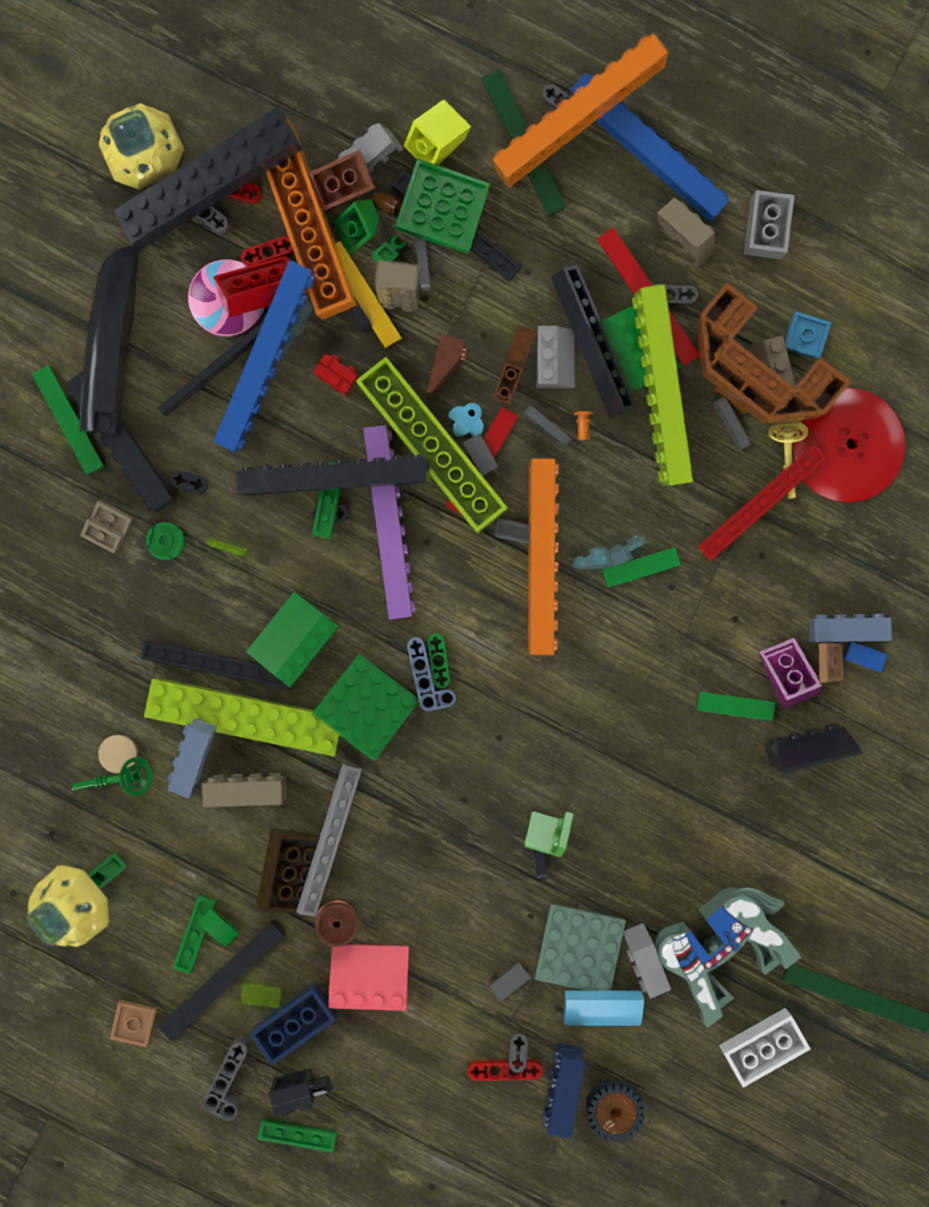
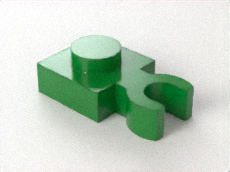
M398 235L392 237L390 245L385 241L372 253L371 257L377 263L378 261L394 262L399 256L397 252L402 251L406 243L403 242L401 245H397L395 241H397Z

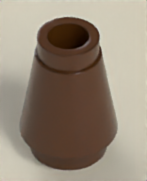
M377 191L372 196V203L388 215H397L401 207V201L398 200V197Z

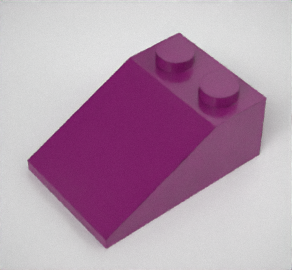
M795 638L759 652L774 692L784 709L819 695L822 685Z

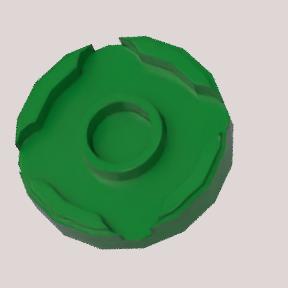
M161 522L149 530L146 536V545L154 557L160 560H171L177 558L182 553L185 547V536L177 525L170 522Z

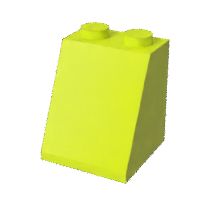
M442 100L413 121L404 147L416 159L439 165L465 140L471 126L445 100Z

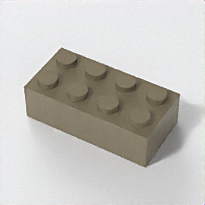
M378 261L375 286L380 305L385 309L398 307L407 312H412L413 309L418 310L420 295L419 267L417 265Z
M254 773L248 777H243V774H232L231 777L223 778V775H212L211 778L202 783L203 807L282 805L287 799L286 776H281V773H270L269 776Z

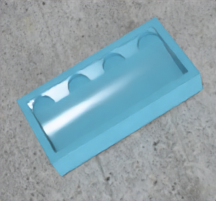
M565 991L564 1026H640L644 1008L642 991Z

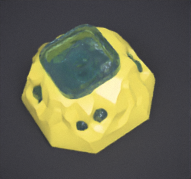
M141 103L111 115L100 132L99 147L113 179L138 190L151 186L175 172L184 151L169 115Z
M64 865L56 866L35 885L29 899L27 923L41 941L48 946H53L54 944L59 946H81L101 932L109 923L107 897L87 873L81 869Z

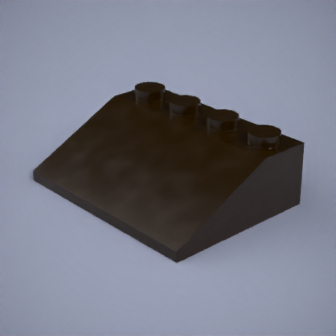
M282 829L270 830L257 905L263 911L297 913L296 911L320 838L319 835Z

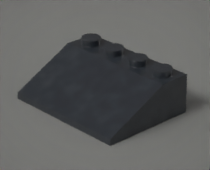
M837 723L827 724L824 729L820 730L818 728H811L804 734H800V732L788 734V738L781 739V737L771 738L770 742L765 743L770 766L785 773L863 754L862 749L845 727L837 725Z

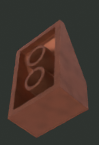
M357 150L308 173L323 211H330L375 189L361 150Z
M441 335L427 389L428 399H432L459 368L460 362L464 363L467 347H464V340Z

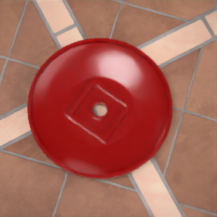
M846 388L826 414L819 418L800 421V423L808 428V435L800 441L792 442L793 462L813 444H816L828 457L805 477L803 482L818 495L837 502H858L882 492L897 476L905 455L903 427L893 409L878 396L854 388ZM848 439H852L855 442L854 449L847 447L846 442Z

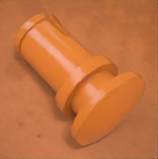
M578 411L574 413V415H578L576 423H578L577 440H590L589 422H591V419H589V415H592L593 412Z

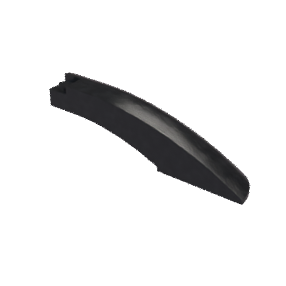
M135 246L124 247L113 252L106 258L98 272L85 346L79 432L120 435L124 373L132 323H134L138 248Z

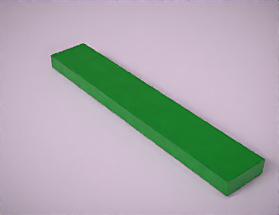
M47 365L32 373L86 475H90L105 467L88 434L79 432L80 419L51 366Z

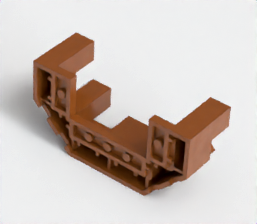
M726 283L697 320L698 335L695 338L696 350L699 353L697 363L702 367V375L717 387L714 391L721 397H725L743 415L749 412L762 424L797 423L804 419L819 418L826 414L851 382L822 358H819L795 388L789 385L732 339L758 307Z

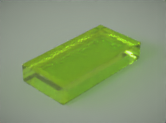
M209 537L206 541L208 546L243 557L247 555L248 550Z
M244 982L241 1004L279 1008L282 987Z

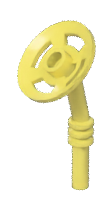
M800 422L772 425L768 430V434L773 440L784 443V469L793 463L792 442L800 441L808 435V428ZM795 487L788 492L789 499L796 498Z

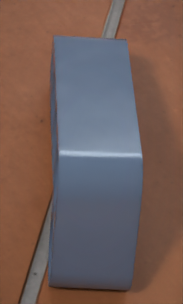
M419 637L411 638L408 641L407 649L421 708L425 711H433L452 706L456 701V695L453 690L442 689L435 691L424 641ZM414 640H417V643H421L419 654L423 652L424 656L413 658L412 654L416 655L415 648H411ZM418 659H422L426 663L425 668L422 670L415 667V661ZM427 678L430 686L428 688H421L419 680ZM450 693L453 699L451 702L445 703L442 700V695ZM431 697L434 700L433 706L426 707L423 704V699Z

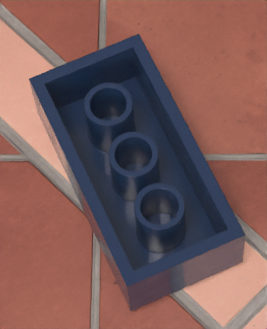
M314 982L255 1024L249 1035L272 1066L333 1023L338 1012L335 1008H329L328 998L318 984Z
M559 1043L558 1050L555 1049L553 1054L555 1066L554 1069L551 1068L549 1080H551V1088L548 1087L546 1091L548 1103L543 1108L542 1118H544V1127L547 1128L548 1135L571 1139L585 1058L581 1047Z

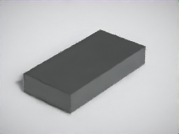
M480 434L463 443L482 477L498 468Z
M497 518L494 537L530 544L529 528L531 531L530 524Z
M518 961L491 982L489 988L501 1002L528 981L531 976Z

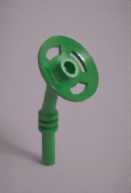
M133 757L122 765L119 775L108 777L103 775V777H94L92 780L72 783V790L91 787L99 788V786L103 787V785L106 787L108 784L120 782L125 793L130 796H141L149 790L153 780V773L150 764L145 759ZM133 762H136V763H137V765H131V766L127 767L129 764H131V763H133ZM142 768L145 770L146 780H142V773L140 771ZM142 787L138 791H132L134 788Z

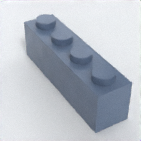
M846 614L834 615V618H827V615H815V619H809V641H892L891 618H884V614H872V618H865V614H853V618H846Z
M196 718L191 724L186 725L183 731V735H186L185 739H182L178 747L180 754L176 756L172 765L175 769L171 771L167 780L170 782L169 791L188 799L191 797L197 787L217 728L216 726Z

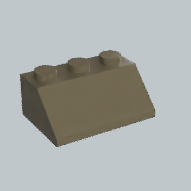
M783 336L763 340L745 347L748 352L793 388L796 387Z

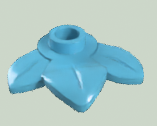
M469 403L465 407L457 406L450 411L448 417L455 421L453 431L456 437L466 435L468 432L473 437L478 434L481 435L484 424L480 418L482 410L478 404ZM470 409L475 411L474 416L469 415Z

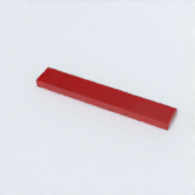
M501 407L483 439L493 458L496 457L518 418V415ZM449 500L445 507L461 515Z

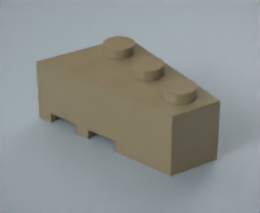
M673 198L657 212L660 226L674 241L677 239L684 246L682 251L685 254L689 252L696 261L694 264L697 268L715 253V232L710 225L706 226L696 213L693 214L689 211L684 202H679L676 198Z

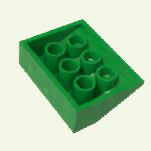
M293 592L246 652L283 683L292 687L338 630L339 626L297 593Z

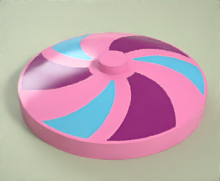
M229 259L214 261L204 266L191 282L188 294L191 313L198 324L213 335L220 337L243 335L253 329L263 316L265 307L229 318L219 297L213 276L247 267L244 263Z

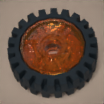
M609 1079L607 1083L602 1081V1085L597 1084L595 1090L592 1089L586 1104L587 1117L593 1131L599 1137H604L606 1141L612 1139L613 1142H617L620 1139L623 1142L625 1137H628V1139L632 1138L633 1133L635 1135L638 1133V1127H642L645 1113L643 1102L635 1088L626 1081L624 1083L620 1079H617V1081ZM613 1108H619L618 1112H611Z

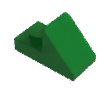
M113 853L91 871L88 876L101 890L126 869L127 866L116 853Z

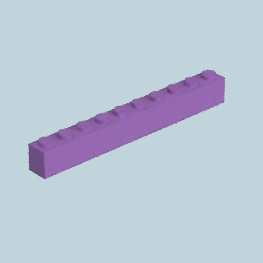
M386 425L363 428L368 461H374L376 457H385V460H393V456H395L394 449H390L389 442L393 441L391 430H388ZM395 485L371 487L389 619L412 617V613L416 611L414 601H410V593H413L412 582H408L407 574H410L409 563H405V555H408L407 544H403L402 536H405L404 525H400L399 519L403 517L402 507L397 504V499L400 498L399 487H395Z

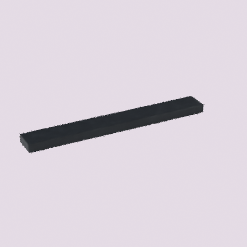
M403 170L392 183V187L405 197L412 176ZM476 229L470 251L510 283L522 266Z
M264 321L161 404L158 410L167 417L255 344Z
M144 640L141 654L142 660L292 690V687L287 686L259 663Z
M271 921L169 1015L158 1028L172 1041L277 944L285 934Z

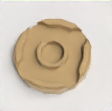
M113 735L105 739L100 745L98 751L99 761L107 771L120 773L122 765L128 759L137 757L138 748L135 742L128 736ZM136 762L129 764L127 767L134 765Z

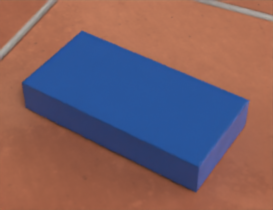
M852 641L849 642L844 656V660L877 672H882L887 658L885 653Z

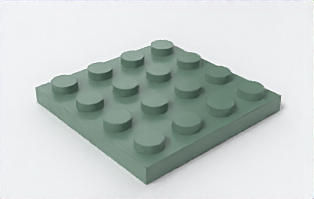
M550 903L534 979L585 991H611L626 920L624 918Z

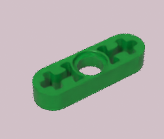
M434 633L427 640L434 685L437 688L443 689L450 683L445 641L442 635ZM437 636V639H441L442 642L439 643L438 647L439 650L443 649V653H431V650H435L434 644L430 643L434 639L433 637ZM440 655L444 658L442 666L434 665L433 659L435 656ZM446 668V672L442 671L443 677H447V681H444V685H440V682H436V679L439 678V672L434 673V669Z

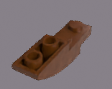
M518 325L492 399L511 405L536 334L535 330Z

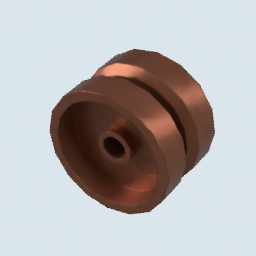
M339 898L330 899L323 903L315 917L316 933L319 939L332 947H341L350 943L358 930L357 913L353 905Z

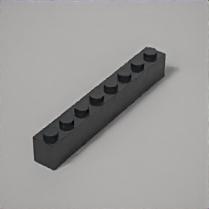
M574 265L561 269L551 280L610 419L624 415L636 408L637 405L579 266Z
M83 371L66 382L69 388L67 392L74 400L77 399L80 405ZM122 419L120 422V435L100 434L101 442L105 447L109 446L112 451L110 453L111 457L116 463L119 462L122 465V473L127 479L130 478L134 483L132 485L133 489L138 495L141 494L145 499L143 503L149 511L159 512L176 500Z

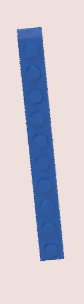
M585 73L572 87L569 96L573 97L574 92L578 88L586 87L590 84V80L594 76H589ZM622 101L596 120L601 127L710 223L729 202L730 199L727 198L728 196L723 190H718L708 177L701 175L695 165L689 164L680 152H675L665 139L658 137L655 130L650 126L647 127L637 114H632Z
M289 261L215 436L214 443L233 452L244 448L247 441L245 439L247 432H250L254 425L252 420L261 409V399L268 393L270 378L273 379L276 374L277 368L275 366L284 355V345L291 339L292 326L298 322L300 317L298 312L307 301V291L314 285L316 279L314 277L315 272Z

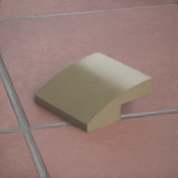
M99 500L91 517L86 520L80 536L112 553H116L134 517Z

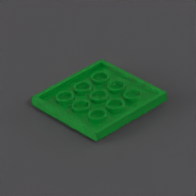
M417 158L395 230L469 254L490 183Z
M633 306L602 320L631 392L645 386L644 375H646L645 367H642L641 364L643 350L639 348L638 344L640 330L636 328L635 317H638L637 309H634ZM675 356L676 368L678 370L683 366Z
M358 654L313 711L312 715L371 760L375 761L417 705L419 699L362 655Z

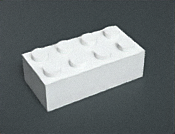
M786 1008L719 1045L742 1087L751 1084L810 1050L795 1020Z

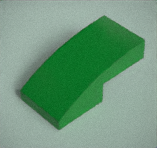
M213 907L197 921L209 935L225 947L240 933L228 919L224 920Z

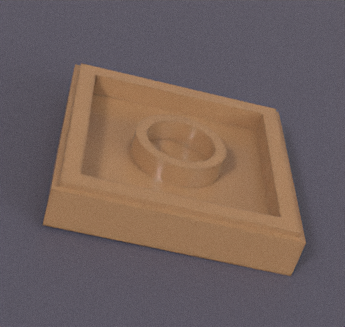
M842 642L819 644L820 682L843 681Z
M120 999L110 1039L147 1048L150 1043L158 1008Z

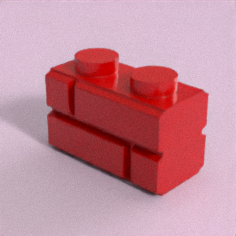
M325 354L315 368L314 375L347 397L355 386L356 380L359 379V376L356 374L358 371L350 365H347V367L340 363L342 360L334 354L331 356Z

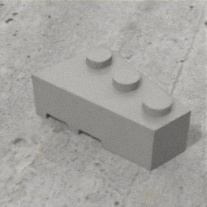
M378 123L369 127L363 137L357 138L351 148L341 152L338 159L361 150L370 173L374 170L373 166L379 161L383 160V162L389 160V154L396 149L400 152L403 150V147L391 130Z
M642 923L623 931L624 938L629 947L627 954L630 961L635 962L633 969L636 976L641 977V981L638 982L643 993L647 991L651 999L670 991L671 988L659 956L644 924Z

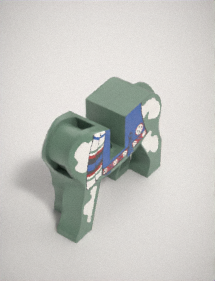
M725 888L699 909V912L716 933L714 937H708L702 946L684 922L665 927L657 935L655 949L660 961L668 970L686 978L691 994L699 1005L700 1018L707 1028L723 1017L720 1008L734 999L731 993L709 971L730 959L746 941L752 945L756 955L757 966L765 975L780 963L787 969L801 958L785 934L779 928L769 923L764 915H774L783 908L785 903L782 899L772 897L754 888Z

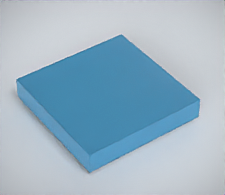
M795 311L785 338L786 350L818 360L821 358L831 322Z

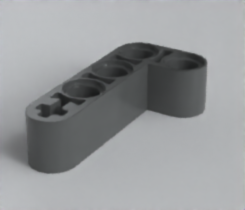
M238 1036L234 1039L203 1100L205 1110L227 1121L235 1119L241 1107L240 1099L227 1091L250 1047V1041L245 1036ZM238 1046H241L239 1054H236ZM227 1062H232L235 1065V1067H229L227 1065ZM218 1080H224L226 1085L220 1084ZM209 1097H215L217 1102H212ZM230 1105L234 1107L235 1110L231 1111L227 1108V1106Z

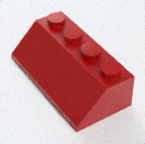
M287 256L213 276L222 305L229 318L271 306L289 263Z

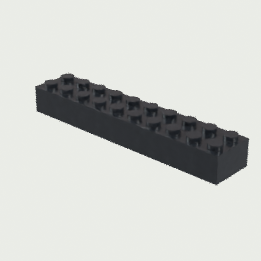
M277 107L119 206L114 212L130 243L141 250L303 149L286 117Z

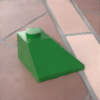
M371 200L353 202L333 221L349 256L353 255L375 234L379 216Z

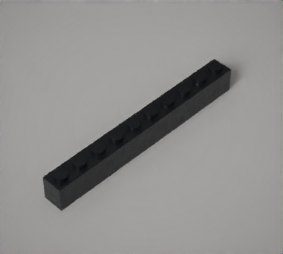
M423 454L412 455V458L405 459L404 456H393V460H385V457H376L374 461L367 462L366 459H355L353 463H347V460H337L336 464L320 461L317 462V465L310 466V463H298V467H291V464L279 465L280 468L265 465L257 470H254V467H243V471H236L237 494L242 496L431 483L430 461Z

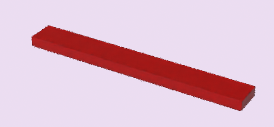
M614 227L597 238L598 243L633 294L641 288L653 286ZM668 308L674 354L684 367L699 357V353Z
M813 444L698 546V549L711 561L828 457L816 444Z

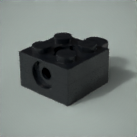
M308 1068L274 1078L269 1090L274 1115L281 1114V1116H286L294 1110L300 1109V1111L309 1109L314 1103L315 1096L328 1093L333 1089L330 1077L326 1075L314 1079L312 1069Z

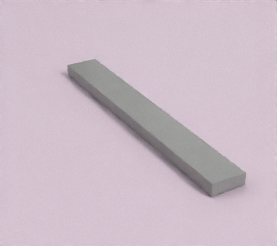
M342 764L296 911L298 914L313 917L317 915L362 771L360 767Z

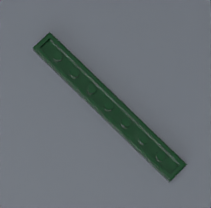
M500 70L482 77V82L510 140L512 141L518 136L522 137L526 134L528 128ZM543 161L527 175L549 217L565 209L566 206Z
M794 963L784 971L782 980L786 983L927 1034L929 1029L928 1012Z

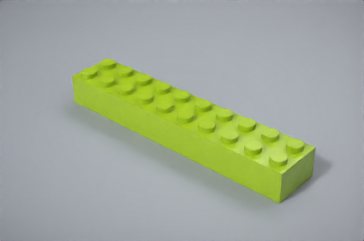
M665 285L641 288L634 294L635 297L632 298L633 308L637 309L638 317H635L636 328L640 330V336H638L639 348L643 350L641 364L642 367H645L644 384L645 387H648L649 391L646 398L652 412L649 414L650 424L654 425L655 433H652V440L657 446L655 460L660 466L658 479L659 482H662V486L693 482Z
M387 357L356 380L359 388L412 454H423L424 457L429 459L430 476L477 534L507 511L506 505Z
M154 678L151 681L144 714L146 718L184 726L191 724L196 718L216 726L215 732L329 756L337 754L340 735L312 715L314 710L161 678Z

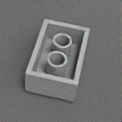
M755 191L750 198L744 255L782 259L787 254L794 195Z

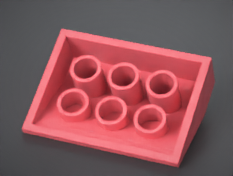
M346 944L341 947H332L329 1008L406 1011L409 946Z

